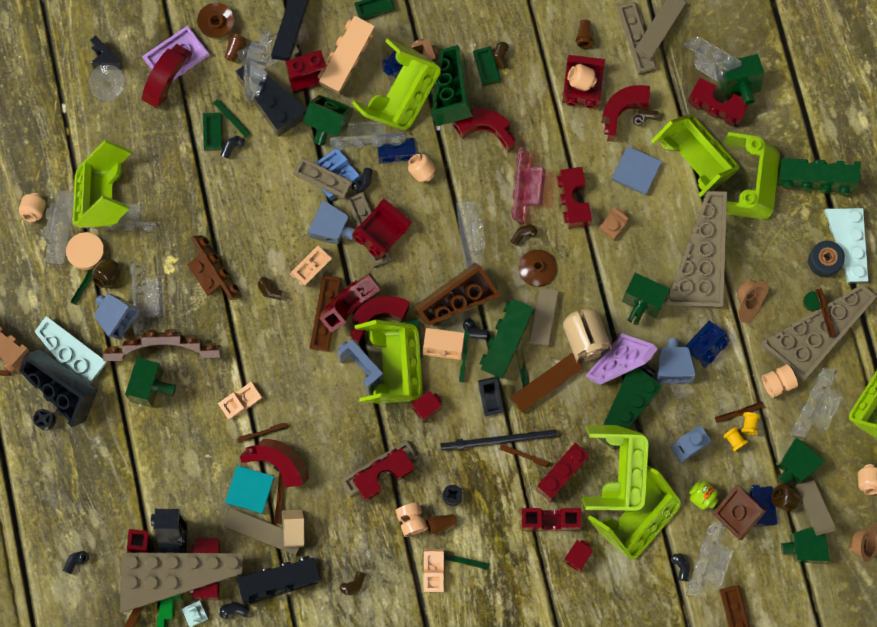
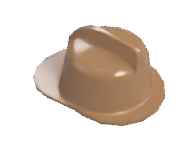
M747 279L737 292L740 304L738 317L743 323L753 320L757 315L769 289L765 281L755 282Z
M877 522L867 530L857 531L848 546V549L853 551L855 555L860 556L864 562H869L877 554Z

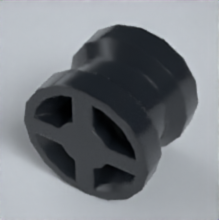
M40 409L35 412L33 422L40 429L47 431L55 426L56 418L50 411Z
M456 485L447 486L443 491L444 502L448 506L458 505L462 500L461 489Z

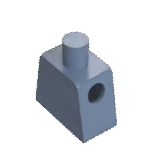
M322 201L308 231V235L311 239L339 244L342 236L353 240L352 233L355 229L347 226L349 223L348 215L326 201Z
M107 294L106 297L100 295L95 300L99 307L94 313V317L109 337L121 340L140 312V309L123 298L112 294Z
M677 338L668 339V347H663L660 351L656 381L658 383H693L695 370L689 348L679 347V339Z
M699 425L679 438L670 448L682 464L711 445L712 441L702 426Z

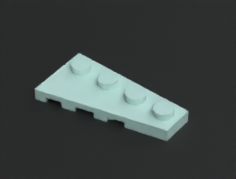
M863 208L825 209V216L828 218L829 228L835 243L839 244L845 254V261L842 267L847 283H867L868 270Z
M47 316L35 330V333L49 351L53 353L57 361L90 385L107 364V361H103L102 357Z

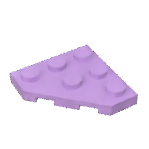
M622 333L611 345L612 350L609 351L608 349L587 373L586 377L590 381L601 385L646 364L653 357L657 348L652 343Z

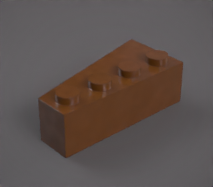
M475 262L415 305L414 309L424 323L429 326L449 318L451 315L466 311L473 306L481 305L493 298H498L501 295L481 266Z

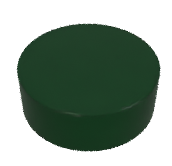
M814 291L807 293L803 298V306L808 311L814 312L820 309V304Z

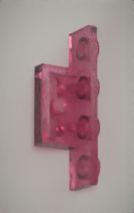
M519 147V152L516 156V185L513 191L514 206L511 210L513 220L519 224H524L525 206H539L543 204L546 171L543 167L529 168L530 152L524 147Z

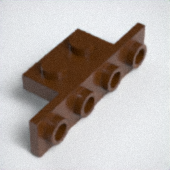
M203 235L192 236L191 239L200 254L187 265L206 295H212L222 287L230 300L240 299L242 295L240 294L239 287L231 280L228 270L223 267L219 256L210 247L209 240Z

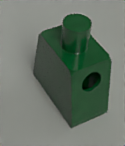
M796 437L778 465L783 471L778 481L781 484L785 483L788 485L794 480L797 484H800L824 464L825 461Z
M813 527L794 532L790 535L791 542L781 543L782 554H793L794 562L826 564L830 561L826 535L816 536Z

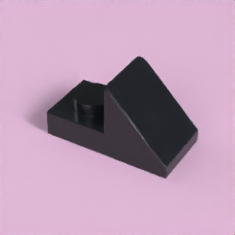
M96 35L90 39L91 49L98 56L91 62L93 69H122L120 61Z
M497 376L478 380V391L481 396L484 415L490 416L503 413Z

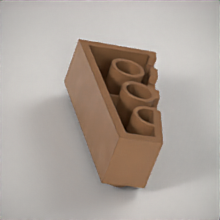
M0 327V359L4 362L3 366L11 373L15 371L19 374L24 356L31 352L13 336L7 335L8 333Z

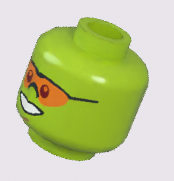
M697 481L689 491L690 501L701 510H705L708 507L712 509L718 502L716 498L718 495L717 489L707 481Z

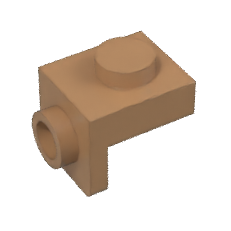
M419 39L411 45L412 49L417 52L423 51L425 57L436 63L438 54L436 48H432L429 39Z

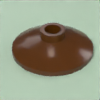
M211 3L200 10L197 24L204 35L210 38H221L232 30L234 15L228 6L222 3ZM214 21L220 22L218 25L213 24Z
M529 251L519 262V274L528 285L534 287L545 286L555 277L557 270L556 262L546 251ZM538 263L541 265V268L536 269L534 265Z

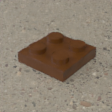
M736 484L712 514L738 540H743L766 510L744 488Z

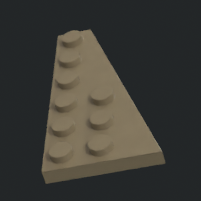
M707 191L665 305L723 307L727 192Z
M862 284L827 304L835 332L834 337L829 338L822 311L819 309L776 333L769 339L762 341L759 345L781 364L789 365L794 374L804 382L877 296Z
M122 553L120 614L241 575L242 553Z

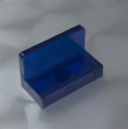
M414 138L377 142L379 164L409 161L411 157L416 155Z
M752 485L749 488L750 495L766 510L754 527L773 526L778 523L776 507L771 501L772 486L760 487V485Z

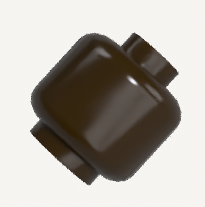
M111 259L101 260L92 270L93 282L101 288L111 287L120 276L119 265Z
M782 483L773 489L771 501L777 508L787 512L792 511L800 503V492L796 488Z

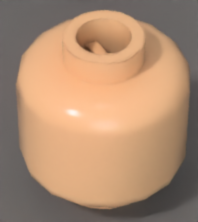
M582 64L573 66L567 77L569 84L581 91H588L590 88H593L597 81L595 71Z
M416 154L410 158L408 171L418 182L430 181L434 177L436 166L427 155Z
M38 193L26 194L20 203L19 213L28 222L40 220L43 216L46 202Z
M872 464L865 465L864 468L858 471V487L867 495L877 494V467Z

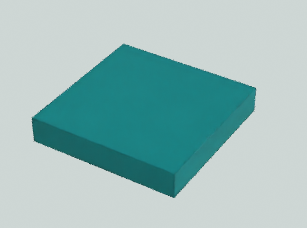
M236 466L225 504L263 515L274 476Z

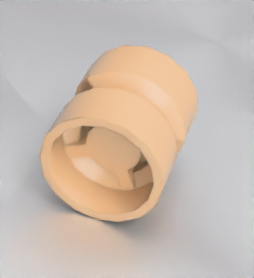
M787 364L777 368L776 373L771 371L762 375L764 387L771 398L781 395L783 390L790 391L798 387L796 376Z
M419 502L410 503L395 510L398 520L403 523L401 529L404 537L412 536L428 529L425 518L421 517L423 512Z

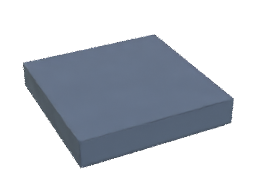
M627 146L612 177V181L646 196L662 161Z

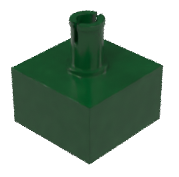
M758 54L721 63L718 81L725 100L730 99L735 94L742 96L746 106L756 102L753 93L761 91L765 74Z
M318 95L310 101L303 123L318 129L313 142L324 146L328 134L338 137L348 127L354 108L322 95Z
M635 272L622 300L623 303L633 307L627 321L632 323L636 316L633 324L639 325L643 313L657 318L670 289Z
M136 357L125 395L132 403L153 408L157 392L173 397L176 385L161 381L164 371L159 363Z

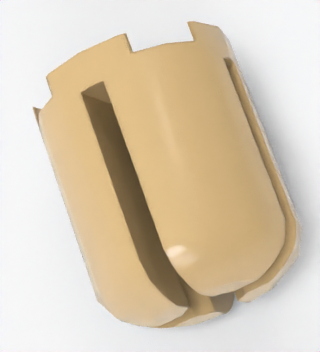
M593 308L581 309L582 313L580 315L578 311H574L563 322V327L576 362H578V359L583 358L585 362L601 357V352L606 349L612 350L600 315Z

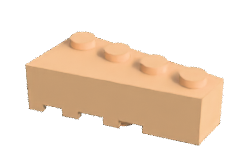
M356 16L352 20H348L344 28L346 29L344 36L340 35L336 42L338 47L335 53H330L327 59L329 64L318 75L320 85L339 95L352 73L351 69H354L359 62L360 53H363L367 48L368 38L372 39L375 34V27Z

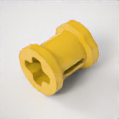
M750 412L743 413L745 420L741 433L752 436L758 435L757 424L761 415Z
M737 426L723 435V438H727L733 446L734 452L748 443L738 432L739 428Z

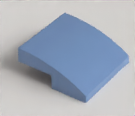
M337 148L315 163L352 181V183L361 180L360 175ZM321 189L330 201L337 197Z

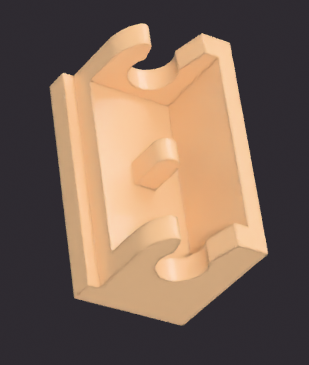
M318 245L290 275L296 278L300 285L305 286L332 258Z
M426 328L423 355L461 360L464 333Z

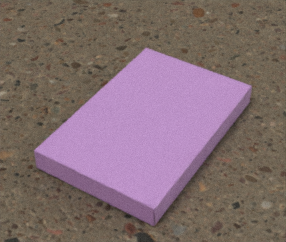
M187 25L143 55L142 58L152 70L167 48L172 49L178 44L191 51V58L177 72L173 79L175 80L210 55Z

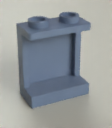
M353 340L345 341L338 347V360L341 363L348 357H351L368 375L363 380L364 389L368 394L374 390L375 386L384 382L383 373Z

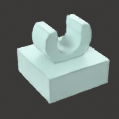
M197 601L182 609L189 627L208 620L201 601Z

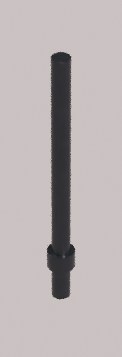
M556 429L471 440L455 439L454 442L440 443L441 451L453 449L461 451L469 447L557 437Z

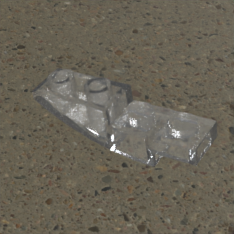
M265 29L259 43L251 41L245 59L244 88L247 99L251 103L255 96H259L262 88L259 84L265 81L268 73L265 71L267 63L264 62L266 58L264 51H269L272 40L269 39L271 32Z

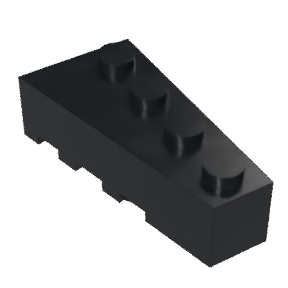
M252 61L236 70L238 81L278 137L303 122L307 108Z
M40 349L26 354L19 370L35 388H39L42 391L43 397L47 402L51 401L60 416L64 415L66 417L67 423L71 428L85 422L98 390Z
M155 509V514H151V526H153L160 553H186L188 521L180 509Z
M310 556L302 557L295 563L286 562L276 568H266L258 573H251L236 578L242 602L245 606L322 583L314 557L310 558Z

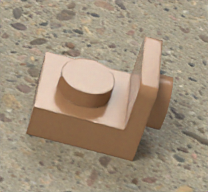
M613 207L608 217L599 227V230L614 241L627 224L629 218L623 210H617Z

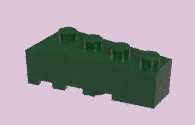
M459 45L442 49L438 64L440 75L435 82L436 92L433 95L434 104L433 108H431V116L437 126L473 117L465 57Z
M782 158L779 163L777 185L785 189H793L795 187L801 188L802 191L819 190L820 193L824 194L835 192L841 196H849L853 194L860 182V161H854V165H846L845 161L827 164L825 160H815L812 163H808L807 159Z
M512 299L511 302L507 301L503 310L506 314L503 320L499 319L495 327L498 330L495 337L491 336L487 345L490 348L488 354H483L479 363L482 365L481 370L503 379L514 356L513 353L521 341L522 333L525 332L529 324L530 315H533L535 311L534 308L515 299Z
M639 367L627 372L603 425H617L630 429L659 393L662 385ZM598 438L612 450L616 446L609 444L605 438Z

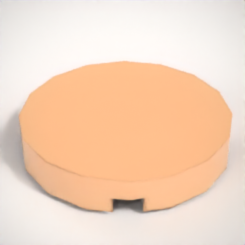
M89 232L73 236L66 247V256L69 262L80 270L94 268L105 255L101 239Z

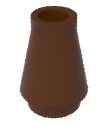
M586 19L580 21L575 40L580 48H590L594 42L591 21Z
M233 33L232 37H229L224 58L235 62L246 46L245 42L247 39Z
M454 514L430 516L429 519H426L429 533L435 535L457 525Z

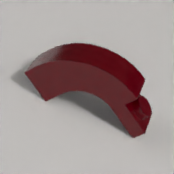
M178 44L172 49L167 48L152 69L146 81L141 100L158 108L167 99L169 87L175 75L191 58L192 52Z
M628 86L616 92L608 100L601 123H605L604 135H607V141H615L617 119L622 112L628 109L648 108L650 86Z
M472 109L473 117L452 122V126L462 139L473 132L483 130L494 134L508 153L515 147L516 140L512 133L508 132L510 130V123L502 115L492 110Z
M368 273L360 280L352 282L336 295L321 312L320 320L330 332L334 331L346 323L348 316L357 306L380 291L382 287L372 274Z
M395 296L373 298L356 311L352 321L356 325L378 318H390L403 322L409 310L410 301ZM353 326L350 336L359 346L366 330H357Z
M262 439L256 446L247 447L240 455L241 463L267 461L276 466L281 473L285 488L302 486L309 479L307 468L302 458L294 449L283 442Z

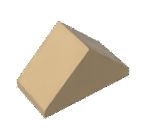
M282 510L284 548L304 547V517L302 510Z

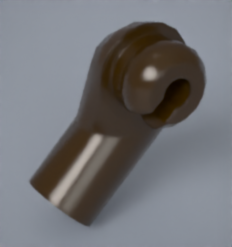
M499 42L493 52V57L500 70L508 66L504 58L509 49L506 42Z
M641 109L632 117V122L634 125L640 126L647 119L657 120L658 111Z
M531 224L519 227L510 242L518 246L524 236L535 237L538 230Z
M261 277L258 281V288L262 295L267 298L281 300L282 290L272 289L269 284L270 280L267 277Z
M357 571L354 581L340 585V592L345 595L359 592L366 574Z

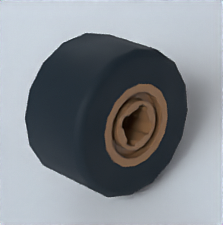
M833 241L819 242L813 247L808 257L810 269L820 277L834 276L842 268L845 261L843 249Z

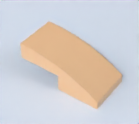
M250 382L218 404L230 420L263 399V396L255 384Z
M424 549V592H444V549Z

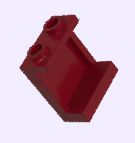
M321 50L285 61L287 76L293 94L320 85L318 75L322 69L327 67Z
M568 55L562 103H566L568 106L583 105L589 109L599 107L605 59ZM582 64L592 68L597 78L595 86L588 91H581L572 87L567 77L573 66Z
M383 198L372 213L354 230L352 236L358 244L366 247L373 257L381 260L409 229L412 222Z

